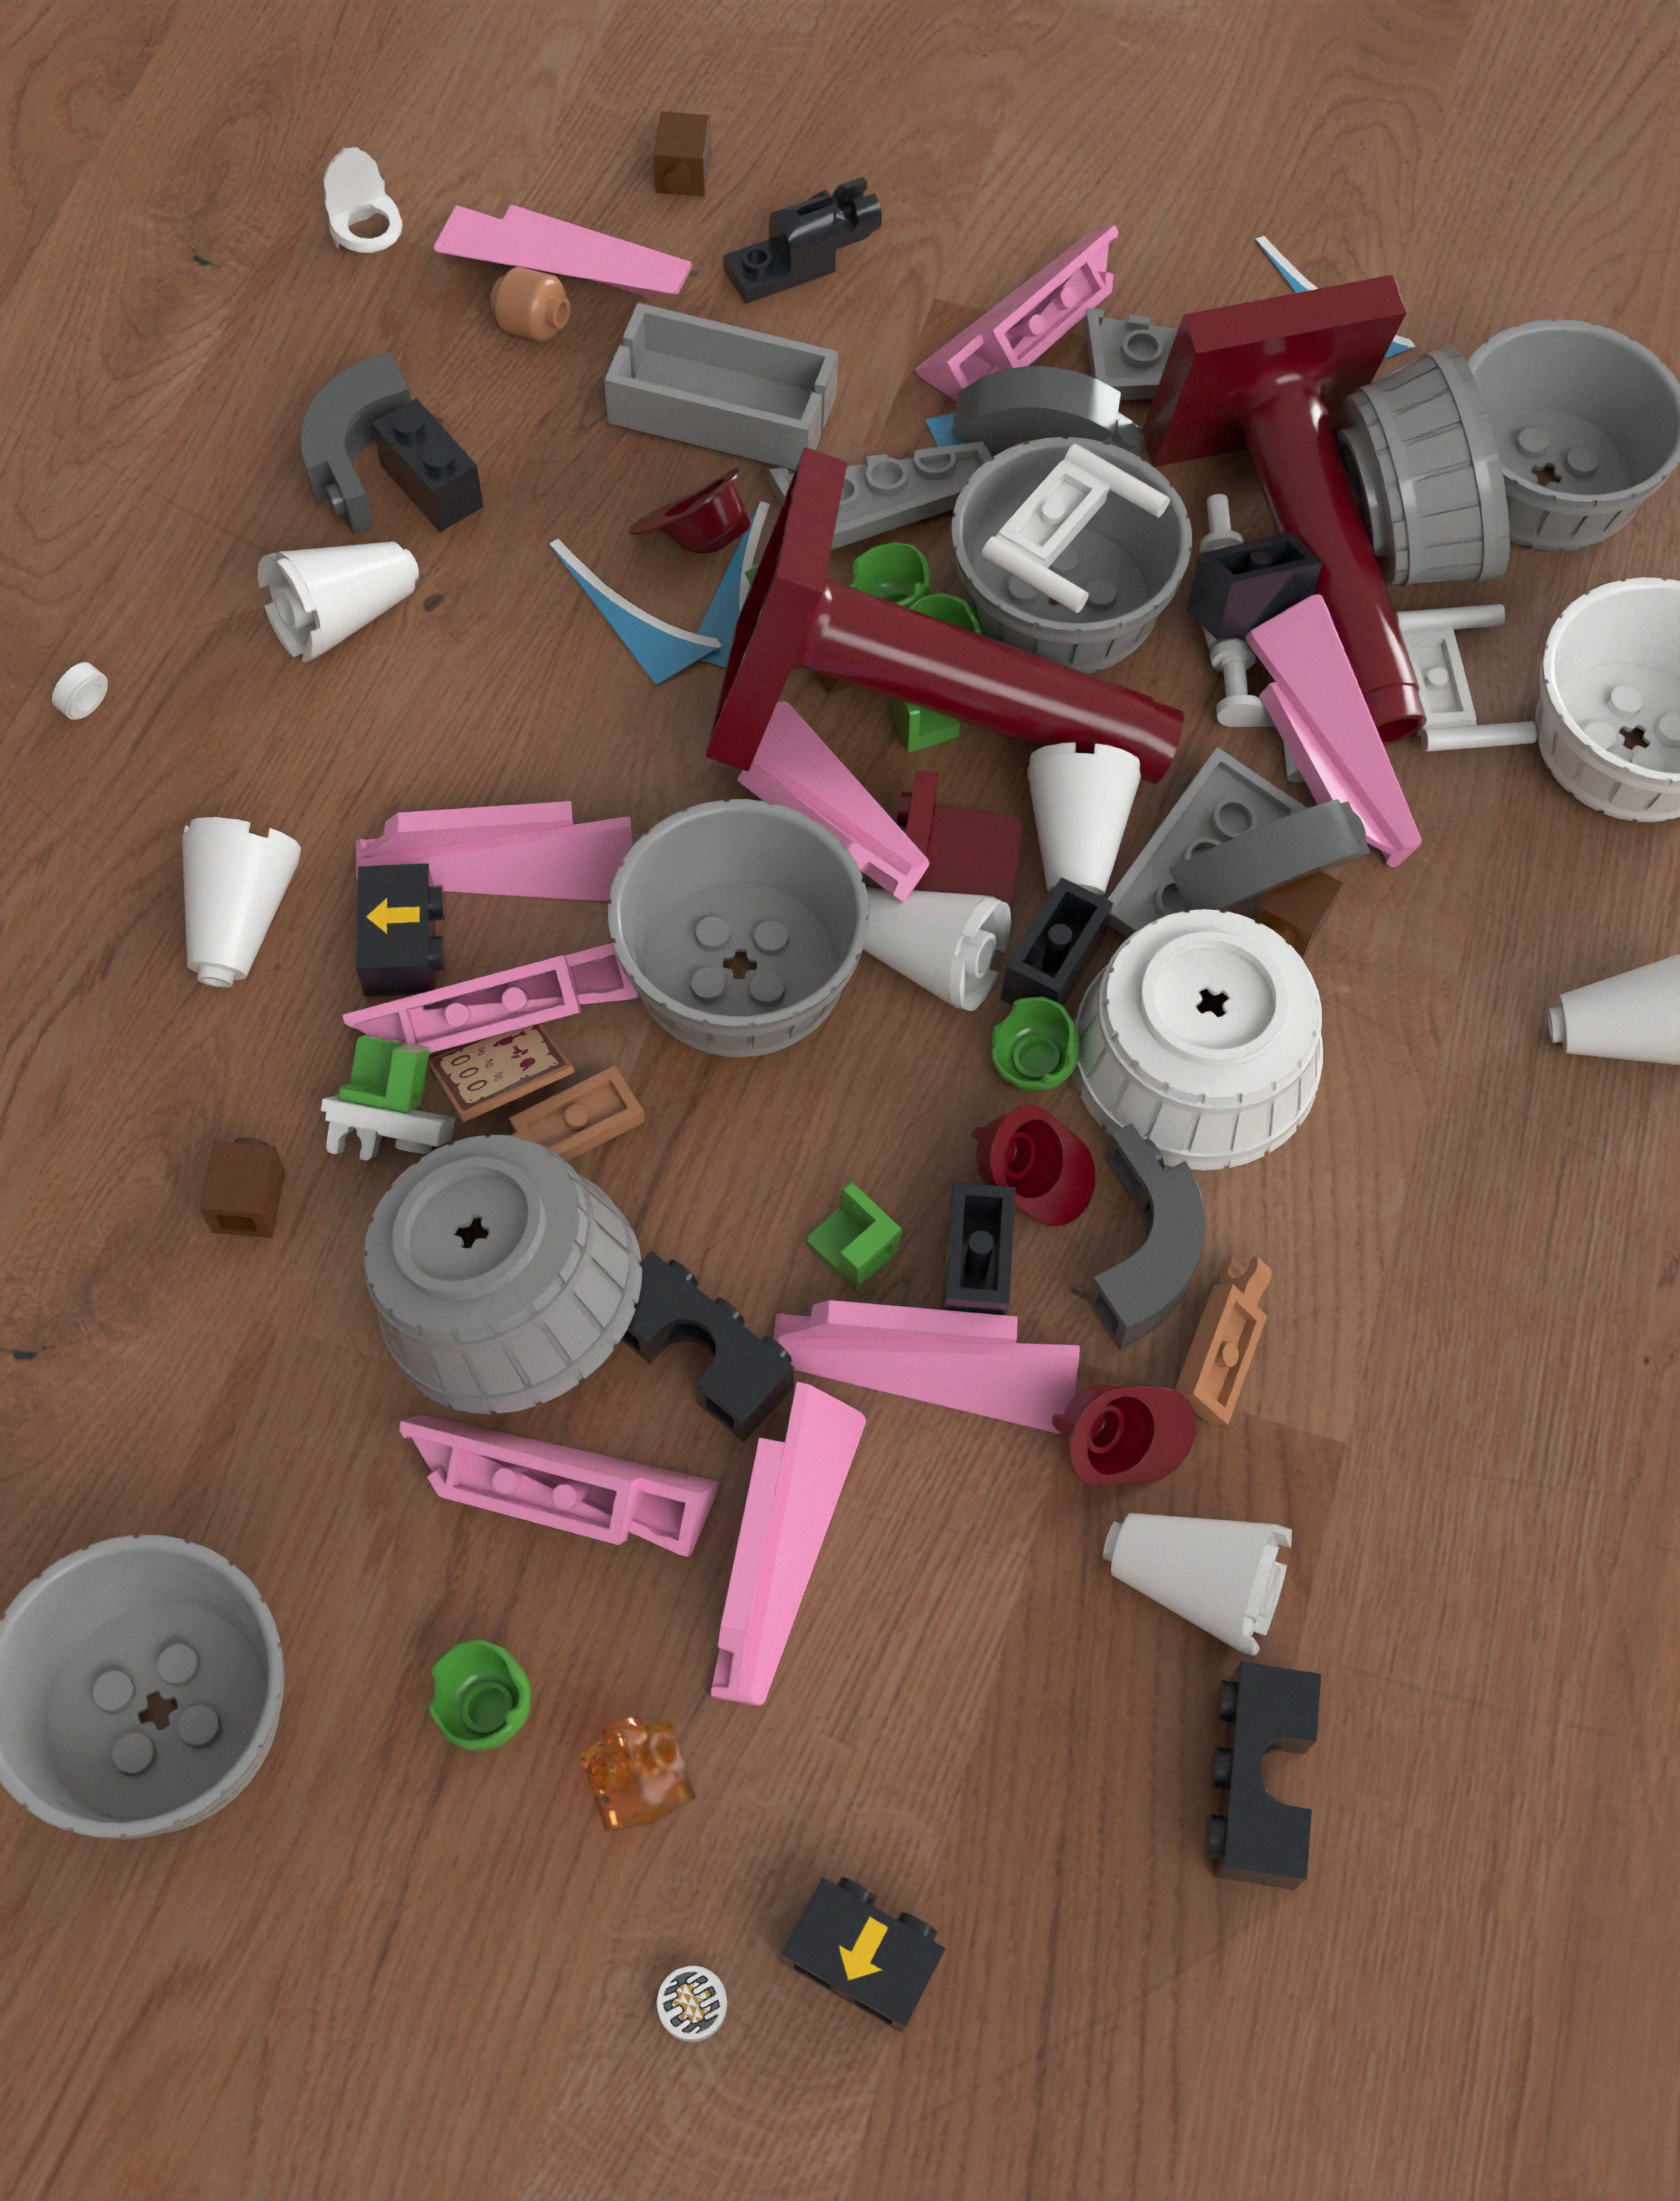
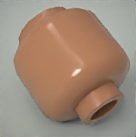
M515 267L496 281L491 292L490 307L492 314L495 316L498 326L507 334L532 341L546 342L553 338L568 322L570 302L566 298L563 284L554 275Z

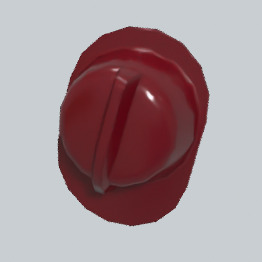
M739 467L734 468L703 489L646 515L629 528L630 535H639L661 528L685 550L701 554L713 553L723 549L747 532L751 526V518L733 484L741 469Z
M1036 1104L1020 1105L1007 1114L994 1119L987 1127H977L973 1130L971 1136L978 1142L976 1165L979 1175L987 1185L1016 1187L1015 1206L1033 1220L1046 1226L1066 1225L1077 1219L1089 1205L1095 1188V1165L1090 1150L1079 1136L1053 1117L1047 1110Z
M1102 1384L1093 1385L1082 1389L1076 1394L1066 1407L1064 1413L1052 1416V1424L1060 1432V1439L1066 1453L1069 1455V1461L1074 1474L1086 1484L1092 1485L1143 1484L1161 1480L1179 1467L1189 1454L1195 1437V1414L1189 1401L1175 1389L1161 1386L1114 1387Z

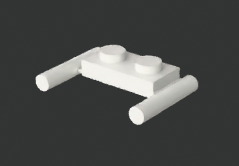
M1075 443L1068 450L1065 459L1054 468L999 530L996 537L992 536L986 542L981 555L1078 613L1085 605L1089 593L1048 568L1106 502L1108 491L1115 492L1158 518L1165 512L1170 498Z
M1502 604L1395 612L1420 687L1418 693L1427 717L1426 724L1417 732V736H1421L1424 752L1535 743L1537 728L1534 721L1477 725V718L1453 630L1502 626L1505 621V610Z

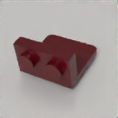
M916 770L913 791L901 792L897 816V825L907 826L905 834L929 860L927 870L913 890L994 896L996 899L1007 903L1011 913L1024 827L1022 820L1012 815L936 805L939 773Z

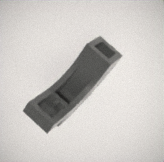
M391 352L359 362L335 376L315 396L302 423L300 436L301 451L315 503L328 499L335 517L345 515L354 535L374 528L367 495L353 467L359 453L375 440L372 423L411 401L409 388Z
M1028 366L992 373L961 390L958 394L951 433L965 443L983 441L992 457L1023 441L1063 437V439L1076 437L1104 442L1103 444L1105 445L1112 444L1138 456L1142 429L1135 425L1132 420L1118 412L1121 393L1110 385L1072 370L1047 366Z
M1336 799L1288 815L1230 839L1170 868V872L1187 912L1190 910L1208 909L1220 910L1221 913H1224L1285 884L1326 869L1351 863L1371 852L1365 841L1366 831L1362 820L1352 810L1349 801L1340 803V800Z
M1132 1123L1111 1134L1104 1159L1140 1212L1145 1226L1146 1242L1134 1255L1095 1276L1087 1297L1088 1303L1119 1350L1155 1330L1176 1309L1189 1286L1199 1261L1205 1236L1204 1204L1199 1186L1188 1164L1184 1161L1164 1171V1160L1159 1149L1150 1139L1146 1138L1143 1140Z

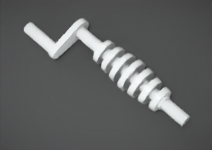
M1223 494L1210 496L1207 499L1210 534L1201 540L1200 553L1244 543L1243 537L1238 532L1231 530L1228 497ZM1202 626L1205 632L1206 644L1210 651L1209 656L1212 667L1224 673L1226 698L1222 699L1216 706L1218 722L1228 727H1276L1261 698L1248 695L1246 670L1253 666L1256 661V654L1245 638L1248 633L1237 635L1233 638L1217 640ZM1283 741L1287 779L1291 782L1305 781Z

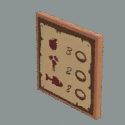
M542 1023L467 1043L428 1060L430 1071L463 1123L575 1073L572 1064Z

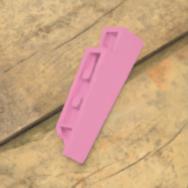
M1112 225L1098 229L1083 236L914 369L917 375L957 402L959 392L982 377L1005 369L1028 367L1085 316L1086 307L1095 308L1112 293L1114 274L1106 272L1109 243L1118 238L1116 226Z

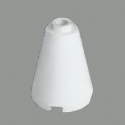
M396 542L274 552L263 556L258 563L259 588L269 585L273 599L272 603L264 605L268 619L287 652L293 657L303 654L301 662H308L318 658L411 595L415 590V581L419 578L418 565L414 556L408 549H402Z
M1060 743L1042 747L1030 755L1027 774L1047 893L1051 895L1062 877L1104 897L1140 782L1139 759L1125 750L1102 744H1095L1094 754L1075 753L1076 743Z
M206 817L191 820L190 827L185 825L182 835L187 967L198 973L197 980L199 982L214 987L228 988L233 986V980H242L247 977L299 863L301 847L296 840L269 828L268 838L249 833L251 822L238 819Z
M867 887L869 898V918L867 921H869L863 950L951 1006L968 1011L975 1010L986 999L998 977L999 972L989 969L995 951L1006 954L1011 928V915L1008 904L996 899L994 896L914 890L907 900L903 902L894 897L885 888Z
M1680 954L1559 995L1558 1007L1548 1008L1547 1011L1551 1042H1562L1563 1050L1568 1054L1680 1065Z
M1129 1513L1123 1524L1113 1522L1104 1545L1103 1559L1112 1562V1576L1236 1650L1254 1656L1257 1655L1260 1647L1252 1637V1634L1256 1632L1266 1636L1278 1603L1287 1565L1275 1561L1279 1550L1278 1544L1291 1548L1292 1529L1268 1523Z

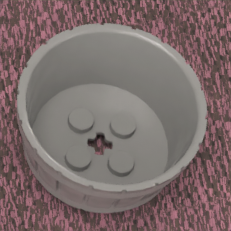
M1550 319L1520 324L1517 328L1513 326L1501 331L1488 339L1487 344L1483 343L1472 354L1467 363L1481 392L1498 449L1506 491L1511 542L1525 547L1528 545L1533 549L1544 551H1559V549L1570 551L1589 547L1590 544L1595 545L1621 530L1634 517L1643 502L1667 481L1680 461V384L1665 364H1661L1660 359L1649 349L1635 340H1629V337L1597 324L1593 326L1591 323L1576 320L1557 319L1552 321ZM1545 466H1549L1555 469L1553 476L1560 479V482L1550 481L1547 486H1542L1537 483L1538 476L1531 473L1532 469L1542 471Z
M1445 344L1434 351L1423 353L1417 360L1369 385L1357 388L1354 393L1345 397L1342 404V430L1338 432L1337 438L1384 581L1388 585L1405 587L1418 583L1466 580L1478 582L1485 579H1499L1505 574L1508 566L1507 560H1509L1510 552L1509 515L1504 478L1494 433L1481 392L1468 363L1455 346Z
M1053 437L1028 441L1026 445L1022 443L1004 450L994 456L992 461L988 460L979 467L967 481V486L964 485L957 498L953 511L954 517H952L951 533L954 562L963 584V598L978 619L983 636L1087 674L1095 673L1098 669L1101 671L1117 664L1141 646L1152 632L1160 612L1165 609L1174 597L1188 567L1191 555L1192 529L1190 519L1186 518L1188 513L1184 503L1175 488L1169 486L1170 482L1148 462L1141 461L1140 457L1112 444L1105 445L1103 444L1104 442L1076 437H1068V439ZM1075 443L1170 498L1165 512L1158 518L1115 492L1108 491L1106 502L1048 568L1089 593L1085 605L1078 613L1061 603L1052 606L1048 602L1051 597L981 555L986 542L992 536L996 537L999 530L1054 468L1065 459L1068 450Z
M730 799V802L719 800L686 808V812L682 813L679 811L665 818L652 827L648 835L644 834L631 847L622 861L623 866H619L609 895L611 904H608V925L617 958L624 974L638 992L643 1005L651 1017L677 1040L706 1053L732 1058L755 1057L782 1050L805 1038L829 1016L838 1002L843 988L857 967L869 921H867L869 918V898L865 882L862 883L863 876L846 847L843 848L841 846L842 842L830 830L815 820H809V816L792 808L775 803L769 805L766 801L752 799ZM736 952L747 953V960L757 963L756 970L746 971L745 979H735L731 969L723 968L724 961L734 960Z
M482 1135L458 1140L451 1146L447 1144L419 1159L420 1162L416 1165L412 1164L391 1185V1190L386 1191L372 1215L373 1222L369 1223L366 1233L363 1260L365 1282L369 1295L378 1310L379 1325L385 1344L406 1379L413 1386L416 1385L417 1390L429 1399L446 1407L452 1405L453 1409L469 1413L491 1414V1411H495L496 1414L520 1411L534 1407L538 1402L543 1404L578 1385L580 1379H586L600 1367L614 1349L612 1347L615 1343L619 1344L628 1329L636 1310L634 1304H638L642 1286V1267L639 1265V1262H642L638 1241L633 1229L629 1226L630 1223L611 1198L596 1184L577 1174L560 1155L549 1148L526 1139L523 1140L508 1135H490V1137ZM473 1218H481V1226L489 1231L487 1238L476 1239L472 1248H463V1239L456 1236L458 1228L469 1227Z
M131 1535L111 1538L89 1545V1549L84 1551L81 1548L61 1558L41 1572L42 1576L38 1580L34 1578L16 1596L4 1612L6 1615L4 1620H0V1782L20 1805L29 1806L26 1809L49 1824L81 1835L101 1839L130 1840L171 1833L193 1826L216 1814L246 1788L263 1765L273 1744L279 1723L285 1682L283 1652L275 1621L266 1602L262 1603V1595L242 1571L235 1565L231 1567L229 1560L218 1553L190 1541L189 1544H186L184 1539L164 1535H140V1538H134ZM158 1692L164 1701L175 1698L178 1704V1709L169 1714L168 1720L170 1725L162 1730H158L153 1722L142 1724L139 1713L149 1708L147 1697Z

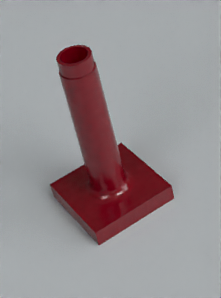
M1394 275L1184 314L1142 429L1153 467L1248 449L1277 535L1291 532L1322 561L1314 595L1320 594L1324 599L1383 746L1396 743L1418 732L1427 721L1418 693L1420 687L1335 432L1342 430L1341 411L1343 400L1346 396L1354 393L1357 388L1372 383L1407 313Z
M804 447L735 624L705 757L749 772L790 670L803 668L1039 748L1060 743H1076L1075 753L1094 754L1095 744L1119 748L1139 759L1141 780L1155 785L1161 781L1174 758L1180 741L1184 722L1183 711L1153 701V697L831 579L827 575V567L848 462Z

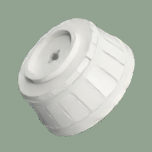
M1641 577L1626 579L1625 582L1619 580L1607 583L1589 591L1588 595L1583 594L1573 601L1561 613V618L1558 617L1550 630L1540 665V698L1535 714L1539 748L1547 767L1551 768V773L1558 783L1569 793L1572 792L1576 799L1596 811H1604L1603 814L1629 821L1637 819V822H1659L1666 819H1675L1680 817V581L1672 579L1665 581L1662 578ZM1637 727L1645 732L1642 739L1649 746L1645 749L1637 745L1630 750L1623 746L1625 737L1619 731L1624 729L1631 732Z
M1208 909L1183 911L1167 915L1139 929L1118 948L1110 959L1109 964L1095 977L1087 988L1075 1014L1076 1017L1073 1019L1079 1031L1081 1042L1079 1061L1072 1072V1077L1077 1091L1082 1093L1080 1097L1087 1110L1100 1126L1104 1125L1106 1127L1105 1131L1109 1135L1132 1123L1143 1140L1148 1138L1154 1142L1162 1155L1164 1165L1174 1167L1186 1161L1191 1170L1206 1171L1223 1169L1224 1166L1232 1168L1250 1163L1263 1157L1265 1152L1268 1151L1270 1153L1284 1144L1297 1131V1125L1301 1126L1316 1098L1323 1065V1041L1321 1037L1322 1007L1316 984L1300 955L1290 944L1288 945L1285 942V939L1261 923L1259 925L1255 923V920L1240 914L1227 911L1221 913L1220 910ZM1208 989L1212 995L1223 993L1227 996L1228 1000L1222 1006L1225 1015L1217 1018L1211 1011L1201 1014L1196 1008L1202 1001L1199 992Z

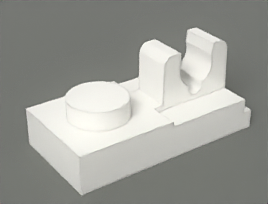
M338 1095L322 1100L321 1111L326 1112L325 1121L330 1122L326 1149L329 1153L338 1154L343 1152L345 1138L350 1132L354 1131V1128H356V1135L362 1142L360 1159L369 1160L378 1155L382 1136L396 1138L395 1148L422 1154H429L432 1146L437 1147L452 1140L456 1117L416 1109L409 1113L341 1101L337 1099Z

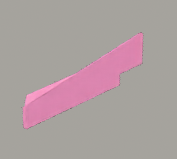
M512 204L509 206L503 220L456 205L434 245V250L438 253L590 279L646 298L660 292L678 294L692 267L690 261Z
M1320 594L1312 595L1254 628L1246 635L1245 638L1248 644L1276 681L1270 683L1259 697L1316 803L1319 805L1339 799L1340 803L1349 801L1352 810L1360 817L1366 831L1365 841L1381 850L1386 859L1385 864L1396 867L1421 845L1422 839L1324 599Z
M786 701L777 702L749 772L743 770L737 781L761 800L768 802L769 805L775 803L792 808L809 816V820H815L830 830L842 842L841 846L843 848L846 847L860 871L867 874L894 897L904 902L927 870L929 860L798 712Z
M571 801L401 812L385 821L384 835L380 838L368 840L360 838L356 841V877L358 881V866L429 863L433 885H443L445 892L610 902L609 895L614 877L619 866H623L622 861L633 846L630 817H619L574 825Z
M613 943L365 1008L343 1014L342 1016L344 1024L358 1029L368 1036L430 1047V1053L582 1013L581 1004L630 1000L638 998L639 994L624 974Z
M834 1300L813 1304L811 1316L776 1314L773 1339L784 1347L791 1356L792 1362L790 1364L794 1367V1371L1060 1434V1432L1053 1426L1052 1416L1064 1413L1066 1407L1075 1396L1080 1346L1016 1343L1018 1316Z
M796 1383L785 1442L759 1438L720 1627L718 1641L720 1649L711 1688V1698L753 1706H760L765 1703L866 1424L865 1416L860 1411L810 1384Z
M417 1415L402 1420L399 1428L404 1438H412L430 1468L431 1473L427 1478L439 1497L616 1545L627 1541L628 1532L676 1554L686 1557L690 1556L713 1505L720 1482L708 1478L428 1415Z

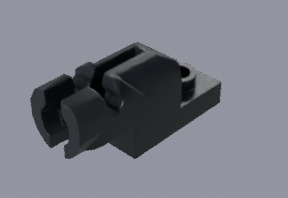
M863 177L837 186L832 196H830L827 190H824L807 201L770 213L769 239L723 255L724 271L745 304L835 272L837 249L864 240L872 232L880 229L882 224L880 202L875 193L864 196V191L867 190V181Z

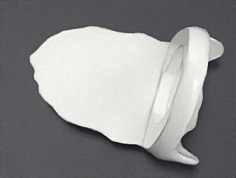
M357 147L342 148L328 164L323 178L324 204L329 213V230L334 245L339 249V244L347 249L357 252L374 253L384 250L395 243L402 233L403 224L398 207L385 193V183L379 174L376 161L365 151H361ZM376 213L384 215L390 222L387 232L371 239L357 237L349 231V226L366 220Z

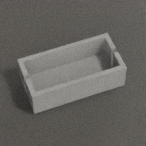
M637 303L623 335V346L619 345L604 379L608 423L795 470L804 447L816 451L821 438V429L825 428L836 399L838 351Z

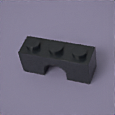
M651 1251L639 1263L642 1267V1286L638 1304H634L635 1313L621 1341L649 1364L664 1349L677 1342L691 1341L706 1347L712 1353L714 1360L695 1382L697 1404L740 1440L745 1442L793 1389L794 1367L790 1364L792 1358L784 1347L771 1337L764 1336L760 1340L744 1327V1318L729 1302L720 1297L712 1301L696 1288L698 1285L697 1280L681 1263L673 1259L666 1263Z
M1241 1661L1231 1675L1230 1681L1221 1680L1217 1696L1216 1719L1226 1721L1225 1746L1215 1747L1210 1775L1211 1787L1221 1789L1219 1815H1209L1205 1833V1856L1215 1857L1213 1877L1295 1890L1307 1880L1312 1809L1289 1806L1273 1798L1261 1780L1260 1763L1262 1756L1269 1752L1285 1751L1305 1754L1317 1741L1321 1674Z

